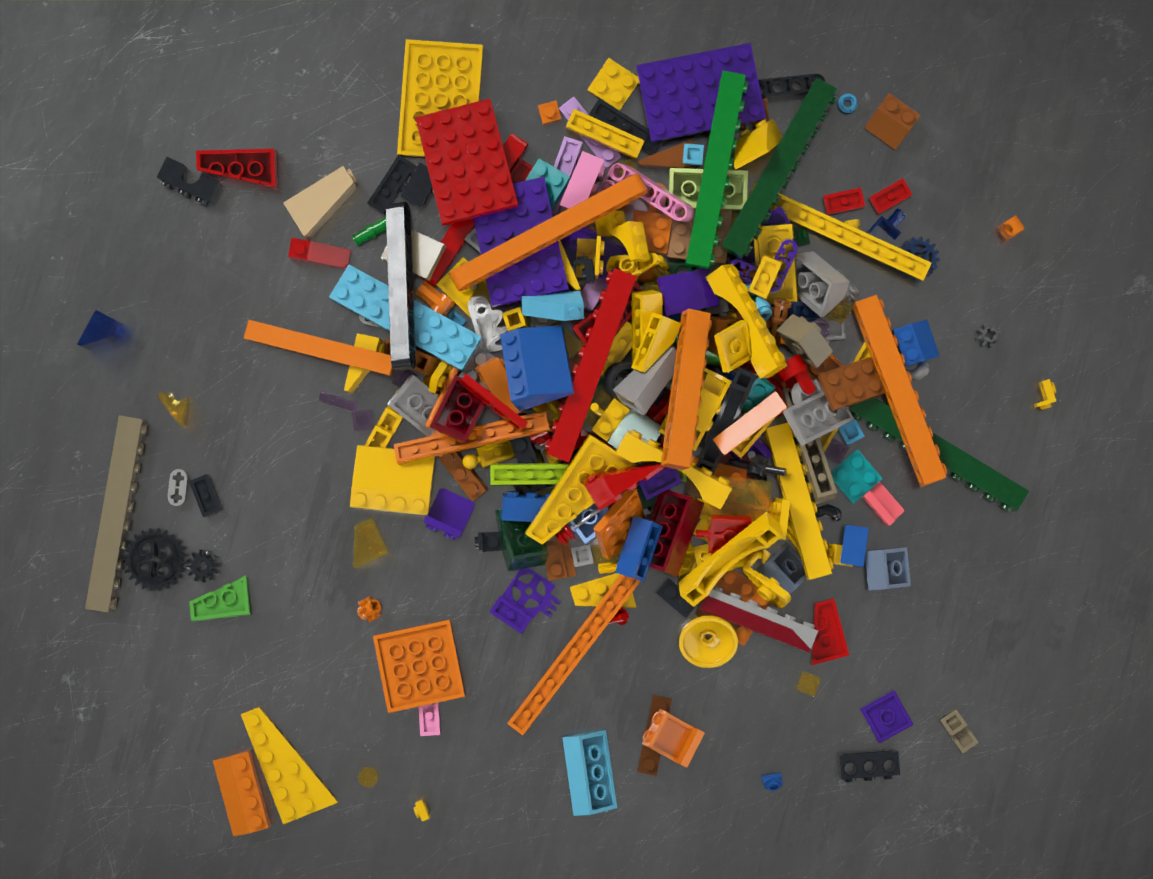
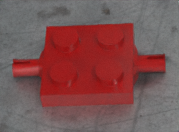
M711 515L710 527L708 530L696 529V538H708V553H715L751 524V517Z

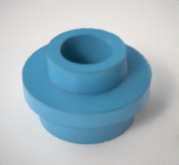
M849 93L842 95L838 101L839 109L844 113L853 112L858 105L857 98ZM845 101H850V102H851V106H850V107H846V106L844 105V102H845Z

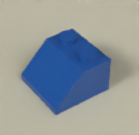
M928 320L915 322L891 331L892 335H895L897 338L899 354L902 353L904 356L905 368L940 356Z

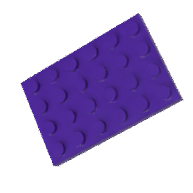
M751 43L636 65L651 142L711 131L722 71L746 75L745 81H748L746 93L742 92L741 100H745L743 112L739 111L737 118L741 119L740 125L766 119Z
M544 177L513 184L518 207L473 218L481 255L553 217ZM558 241L486 279L492 307L522 301L521 296H538L569 290Z

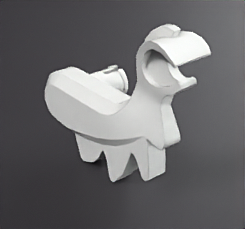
M475 295L471 297L468 301V311L475 333L482 337L478 347L488 353L502 350V344L495 343L500 339V334L507 331L505 325L497 326L502 319V310L491 309L488 300L484 296Z

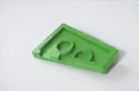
M245 575L237 581L224 585L222 588L189 601L191 621L251 615L247 576Z

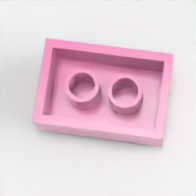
M582 151L561 200L560 211L563 212L596 195L598 190V184L596 183L598 179L602 181L606 171L603 159Z

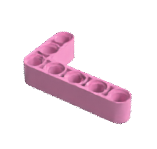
M614 164L597 192L599 193L634 174H639L648 190L641 197L642 199L677 221L688 222L695 215L694 208L690 204L625 164ZM623 168L624 174L620 177L619 172ZM653 188L654 195L651 197L650 190ZM667 198H669L670 204L668 207H666L665 201ZM682 208L685 209V215L683 217H681L680 214Z

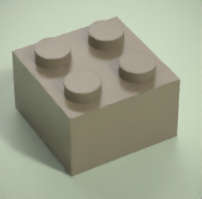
M792 314L776 330L793 355L796 353L800 354L805 362L816 368L833 352L829 346V340L821 335L820 327L814 322L809 323L802 316L799 318Z

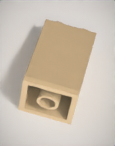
M342 166L283 202L307 240H311L357 189L354 184L357 180L350 168L346 170Z

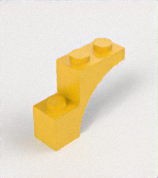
M616 210L595 221L597 235L617 237L624 244L630 261L645 262L650 260L643 222H626L624 211Z

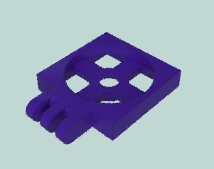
M524 564L502 595L504 599L532 618H535L539 610L551 618L553 614L547 611L548 607L556 611L557 608L551 604L552 601L559 605L561 603L559 599L551 595L555 585ZM526 574L534 576L528 584L518 580L519 577ZM540 581L545 585V596L536 592V587ZM513 586L519 589L522 594L517 602L512 597ZM529 587L532 589L533 592L531 595L525 594L526 588ZM528 599H534L539 603L534 608L523 607Z

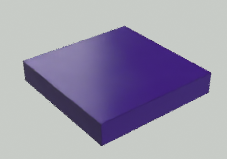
M895 690L860 708L879 744L914 725Z

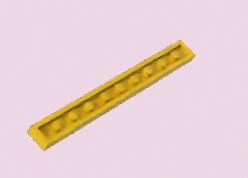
M754 182V184H753V186H752V188H751V191H750L749 195L751 194L753 188L755 187L756 182ZM779 194L781 199L777 206L773 205L770 209L772 211L782 206L789 220L924 281L932 264L927 260L782 194Z

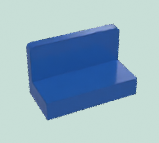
M845 525L840 558L841 564L864 567L869 528Z

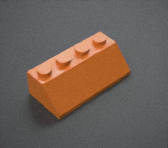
M251 750L213 760L233 836L249 834L269 828L271 822Z

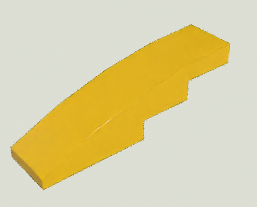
M388 405L371 432L365 446L387 448L404 417Z

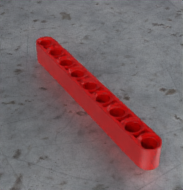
M514 133L510 134L503 145L509 172H511L529 144ZM473 218L451 224L440 241L447 247L430 280L420 277L434 287L437 286L436 284L442 279L465 244V238L475 228Z

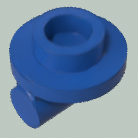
M782 774L763 775L762 782L764 788L770 791L778 790L783 785Z

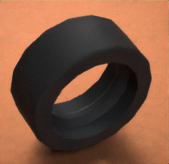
M617 362L608 367L603 378L604 389L608 395L619 399L613 391L615 379L622 370H627L631 373L634 370L631 368L632 364Z

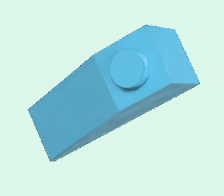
M580 290L538 296H521L522 315L561 321L584 319V305Z

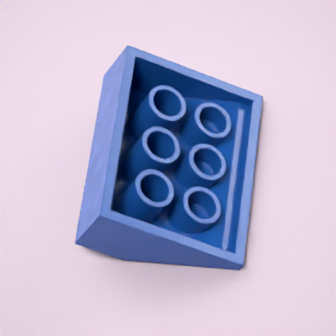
M561 325L518 328L500 334L510 399L519 411L575 394L563 327Z

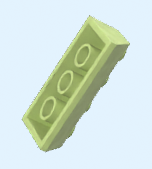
M670 168L668 191L690 204L693 208H696L703 169ZM728 170L727 176L730 177L728 189L724 188L723 196H726L724 208L721 207L720 209L742 210L747 201L748 171Z

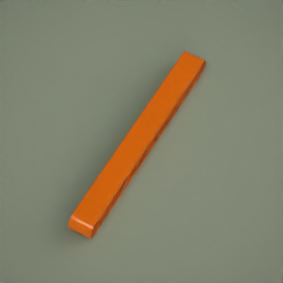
M634 174L457 267L449 275L459 292L464 291L642 197L648 190L640 175Z

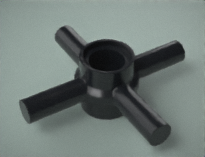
M754 451L748 453L749 462L732 458L729 460V466L748 469L747 476L760 480L761 483L767 482L765 473L786 476L787 473L786 468L768 465L769 460L762 455L756 454Z

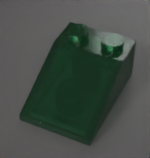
M501 509L495 510L507 570L514 571L546 565L549 554L546 543L540 544L525 534L532 522L503 521L500 517Z

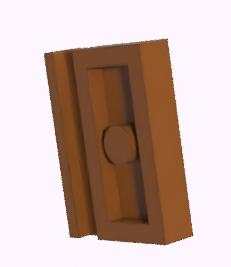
M569 539L567 540L568 545L565 543L561 544L558 540L547 541L541 544L548 581L576 576Z

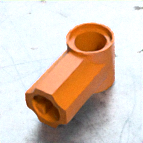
M426 281L421 284L415 293L417 297L431 306L432 310L443 316H446L456 304Z

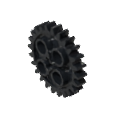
M149 528L148 534L142 530V537L135 534L134 538L136 541H128L131 548H124L128 554L122 555L123 558L127 559V562L122 565L128 566L129 569L125 573L131 572L132 575L129 577V580L135 578V586L142 583L141 589L149 586V591H152L154 586H156L157 591H160L161 585L168 589V582L175 585L173 578H181L178 572L185 571L181 568V565L187 564V562L182 561V557L187 556V554L180 552L185 547H178L177 544L180 542V539L174 541L175 534L168 537V530L160 534V528H157L155 533ZM157 542L156 558L159 559V562L155 563V575L151 577L153 561H150V558L154 556V544ZM142 544L150 545L151 551L149 554L141 552ZM162 546L170 548L169 556L165 557L161 554ZM140 563L148 565L149 570L146 574L139 572L138 567ZM160 565H165L168 568L166 576H161L158 573Z

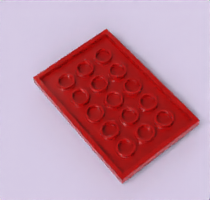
M490 98L415 117L442 226L518 207Z

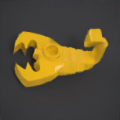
M650 253V260L645 262L630 261L629 255H617L609 258L606 270L609 272L613 268H619L624 272L637 276V280L640 274L658 264L660 267H656L654 272L658 277L667 276L666 271L669 265L663 256L656 253Z
M766 549L753 552L743 565L744 574L759 588L757 593L761 598L769 601L777 608L787 606L791 601V596L780 587L779 582L772 577L769 579L751 568L758 559H762V563L765 564L770 557V553Z

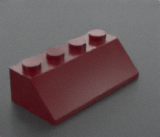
M670 490L659 494L649 521L663 527L649 566L650 568L678 577L703 509V502Z

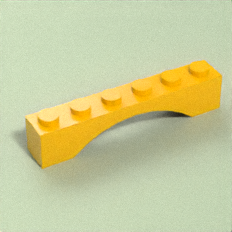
M733 264L722 265L706 276L714 294L730 302L739 311L743 319L747 321L752 348L751 363L759 378H770L787 366L785 357L779 351L775 338L767 329L765 320L760 316L756 303L751 299L747 286L739 276L738 269Z
M632 429V431H626L615 454L632 463L640 461L661 462L663 448L659 447L660 443L653 439L648 441L642 438L643 435L640 432ZM694 461L690 468L680 470L695 484L705 502L721 510L732 490V485L729 484L730 481L722 476L719 478L712 475L713 472L705 467L700 469L695 466Z
M765 512L678 582L680 596L693 607L709 595L719 579L735 563L753 552L769 548L782 537L780 523L768 512Z

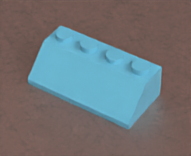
M606 730L562 737L573 815H592L616 809L617 802Z

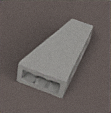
M671 345L645 373L634 369L613 389L622 404L642 415L648 411L673 376L677 350L674 345Z

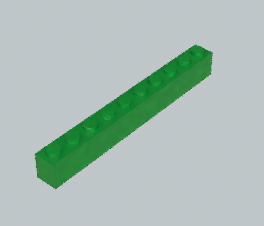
M722 71L685 262L687 266L709 269V265L714 264L715 254L712 253L713 246H717L719 234H716L717 226L721 227L723 217L719 213L720 208L725 206L726 196H723L724 188L728 189L730 181L727 171L732 169L734 159L730 155L731 150H735L737 138H734L735 130L739 131L741 119L737 118L739 111L743 112L745 100H741L742 92L746 93L748 81H745L746 75L728 71Z

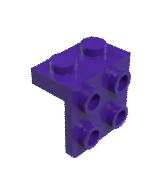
M441 488L423 522L427 524V529L437 532L439 529L445 532L443 536L455 540V537L460 539L475 504L464 497Z

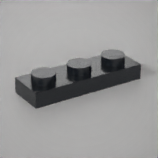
M398 154L367 204L385 214L386 206L392 203L415 164Z

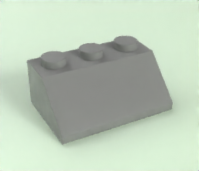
M814 251L797 253L795 255L798 298L820 317H824L844 299L850 281Z

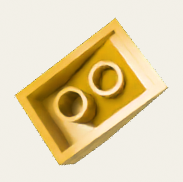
M764 119L755 124L757 128L753 130L747 128L739 133L741 137L737 139L734 154L735 169L766 154L780 143L783 136L773 119L768 122Z

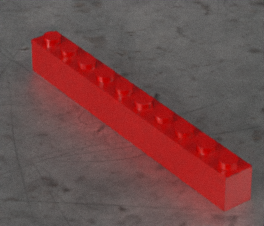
M616 268L613 269V272H608L605 280L608 283L607 289H602L598 300L602 303L599 309L595 308L592 319L595 320L593 327H588L585 338L588 339L586 346H581L578 355L582 358L579 365L575 364L571 374L575 376L573 380L575 394L567 396L566 402L562 401L558 412L561 413L559 421L555 419L551 431H554L553 438H548L545 449L548 450L547 455L569 462L636 280L637 276Z

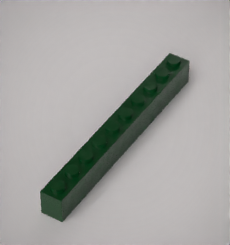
M816 77L721 245L723 251L740 260L743 259L744 255L748 257L753 248L751 246L753 239L757 240L762 232V229H760L763 222L767 223L771 217L770 209L773 205L777 206L781 199L779 194L782 188L786 190L791 181L789 179L791 172L795 173L800 165V162H798L800 156L806 155L810 147L807 145L810 139H815L819 131L817 126L820 122L824 123L829 112L826 110L829 105L833 106L838 98L836 87Z
M877 398L851 405L849 410L854 419L858 421L864 420L868 423L867 426L876 432L879 429L885 433L883 435L890 441L897 440L901 443L900 446L906 450L890 406ZM933 433V443L938 446L940 451L939 459L941 463L945 464L947 471L951 473V478L958 482L963 480L968 483L967 487L975 492L979 490L984 493L983 497L993 503L996 500L1001 503L1000 507L1011 513V511L1019 510L1029 490Z

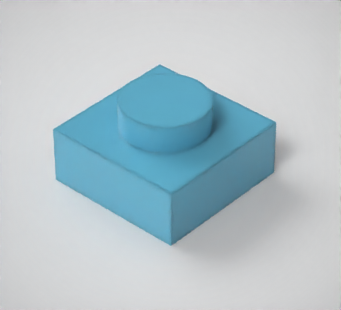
M684 143L683 164L702 166L704 145Z

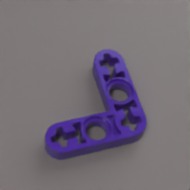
M785 239L774 258L778 261H785L787 267L783 271H778L777 274L783 275V277L780 278L778 276L776 280L778 286L771 288L769 291L771 293L777 292L781 288L797 253L798 244L793 239ZM792 243L794 251L790 250L787 256L791 257V259L788 260L783 256H779L780 253L784 255L786 248L783 247L784 244ZM735 258L731 260L729 264L736 265L738 262L743 269H746V266L750 267L746 277L742 276L744 274L743 271H738L741 280L751 284L753 280L749 274L752 270H758V266L743 259Z

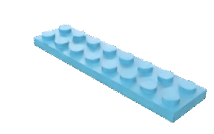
M348 265L329 298L390 332L388 285ZM414 300L415 346L463 372L480 344L482 337Z

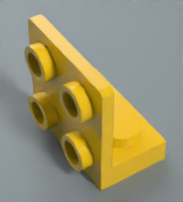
M597 236V239L577 238L576 260L579 256H588V259H593L595 279H599V274L603 275V261L600 260V255H604L605 241H601V236ZM585 265L576 266V278H582V268H585Z

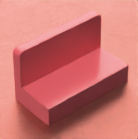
M878 482L862 496L886 526H890L904 512L901 505L881 482Z

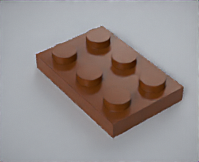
M871 357L817 375L831 411L886 393Z

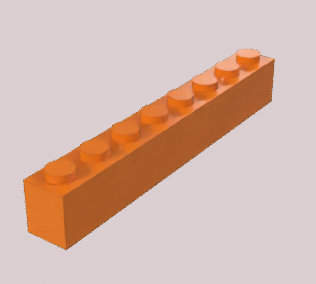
M688 308L681 314V326L679 328L661 466L685 470L690 468L693 463L692 448L696 443V435L694 433L695 427H697L699 422L697 411L701 405L700 389L704 384L702 374L707 363L705 352L709 346V339L707 337L708 331H710L712 326V320H710L711 313Z

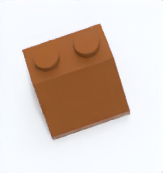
M888 93L864 129L896 150L918 120L920 114Z

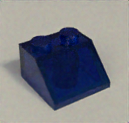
M95 310L77 345L89 350L115 342L116 338L119 339L124 331L122 328L124 324Z

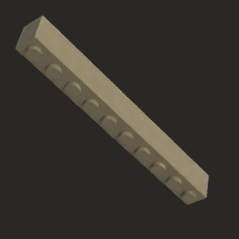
M120 415L118 417L85 609L109 613L112 612V609L116 608L117 598L115 597V592L120 586L118 574L119 570H122V564L124 563V559H121L122 552L125 551L124 548L127 547L125 534L129 532L131 523L128 517L129 512L132 513L134 501H131L132 494L136 493L137 490L135 477L136 474H139L141 463L138 460L139 455H142L144 450L142 437L147 432V424H145L143 419Z

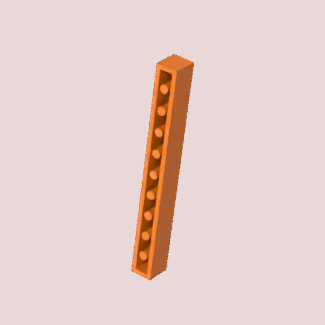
M877 295L856 301L852 305L854 314L885 389L886 398L919 485L922 488L947 478V469L945 464L941 463L939 459L940 451L938 446L933 443V432L930 426H927L925 422V411L918 404L919 396L917 391L913 390L911 385L912 377L908 371L906 372L904 367V356L902 353L899 354L897 349L898 341L896 336L891 333V322L884 315V304L881 299H878Z

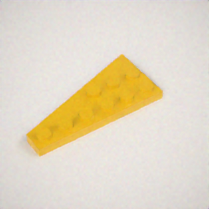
M589 435L525 534L540 544H544L559 532L563 526L594 504L582 483L586 481L585 478L593 473L598 474L638 464L615 454L616 451Z
M261 707L241 714L283 824L338 803V800L315 775L314 771L291 746L285 736L276 728L275 724Z

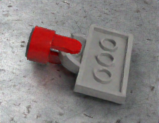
M796 353L785 359L787 366L777 372L781 382H785L791 390L794 406L782 412L801 446L854 420L848 406L831 411L821 384L817 379L811 380L806 371L808 367L800 354Z

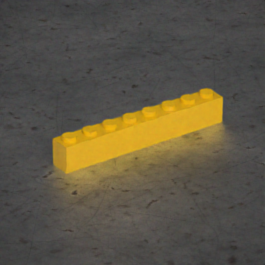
M788 422L766 428L764 432L770 452L772 453L771 457L774 466L787 469L786 476L777 475L783 498L790 500L789 520L806 579L811 580L832 574L831 570L834 569L833 563L826 554L828 545L826 540L822 539L820 533L823 531L822 524L815 516L817 507L814 501L811 502L809 494L812 493L810 483L805 481L806 469L799 460L801 451L799 445H795L793 439L796 436Z

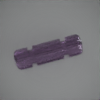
M321 392L318 399L319 402L328 403L342 409L346 408V410L352 412L355 411L357 405L355 401H347L345 398L332 394L330 396L329 393Z

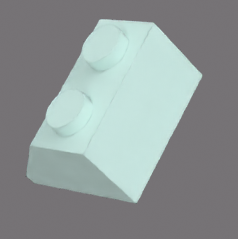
M630 409L607 443L617 449L626 431H632V429L640 432L643 435L642 438L648 441L650 439L657 441L661 435L658 433L661 425L645 414L642 415Z

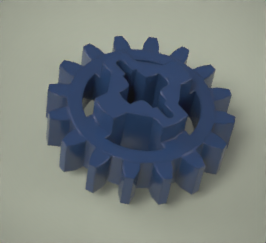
M922 236L919 237L918 241H916L915 237H912L911 243L906 240L904 242L906 247L901 246L900 249L917 256L925 253L922 256L924 260H927L930 253L932 264L928 274L931 275L933 273L931 268L937 269L938 266L935 262L940 261V258L935 256L939 253V250L934 251L933 249L936 244L929 245L930 239L924 242ZM915 245H920V246H923V247H925V248H924V249H918Z

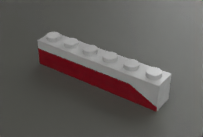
M714 586L709 595L700 603L698 609L808 653H810L818 633L814 629L815 625L804 621L802 625L795 622L797 618L785 614V617L777 615L778 611L767 607L764 610L759 608L760 603L749 600L748 603L741 600L742 596L732 592L730 595L722 593L723 589Z

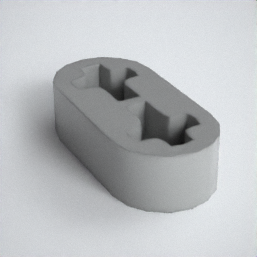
M181 469L174 470L170 474L168 501L174 506L183 505L187 499L189 476L187 472ZM181 472V476L184 477V480H181L180 486L177 487L178 481L175 480L174 477L178 476V474ZM177 489H179V495L182 496V500H178V503H175V499H172V496L176 495Z

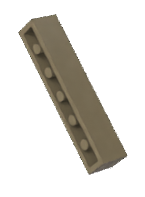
M789 388L783 389V399L787 407L790 408L794 406L791 390ZM795 437L801 451V458L816 504L834 500L837 490L820 438L801 446Z

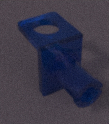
M897 208L887 220L881 216L868 230L867 234H870L878 225L895 240L901 234L896 227L906 217L905 213L903 212L897 217L902 211Z

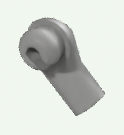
M921 362L916 369H906V372L910 373L912 380L918 381L929 373V365L926 362Z

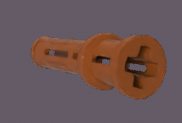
M786 299L774 300V314L770 318L773 322L770 334L775 338L778 349L781 336L776 330L788 319V309L791 308L792 304Z

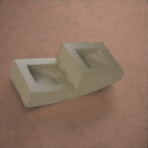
M957 709L940 720L962 754L979 744Z

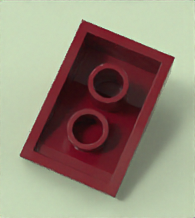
M455 375L430 424V428L466 444L486 404L459 383L462 378Z

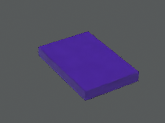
M710 267L709 269H699L657 278L666 316L682 314L688 308L701 310L720 305L717 295L714 294L706 279V276L711 274Z

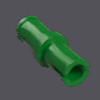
M386 216L372 225H366L365 229L353 234L352 238L356 245L359 246L371 238L375 239L378 234L385 231Z

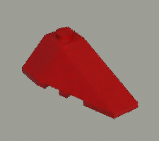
M654 461L598 474L593 473L585 478L586 481L582 483L600 511L622 498V492L635 489L638 481L648 480L665 467L661 466V462Z

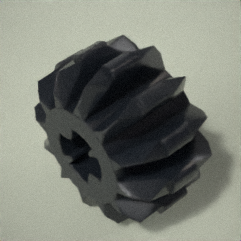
M202 549L199 550V556L197 553L192 552L194 560L187 558V562L192 564L185 567L186 569H192L188 576L195 575L194 581L196 582L201 577L202 583L206 582V576L209 580H213L211 572L218 574V571L213 569L219 566V563H213L217 556L214 555L209 558L211 551H207L204 555ZM205 561L206 564L204 565H207V568L200 571L201 567H198V564Z

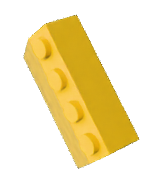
M357 445L350 507L428 515L431 503L435 456L397 464L395 450L392 448Z

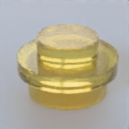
M363 768L358 774V781L364 787H371L377 782L378 775L373 768Z

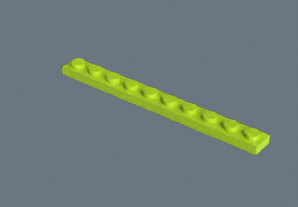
M570 463L490 464V485L557 484ZM676 469L681 481L687 482V476Z

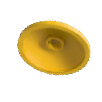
M701 616L691 620L684 626L679 636V647L684 658L693 665L703 668H714L725 664L734 656L738 647V637L734 627L728 621L716 616Z

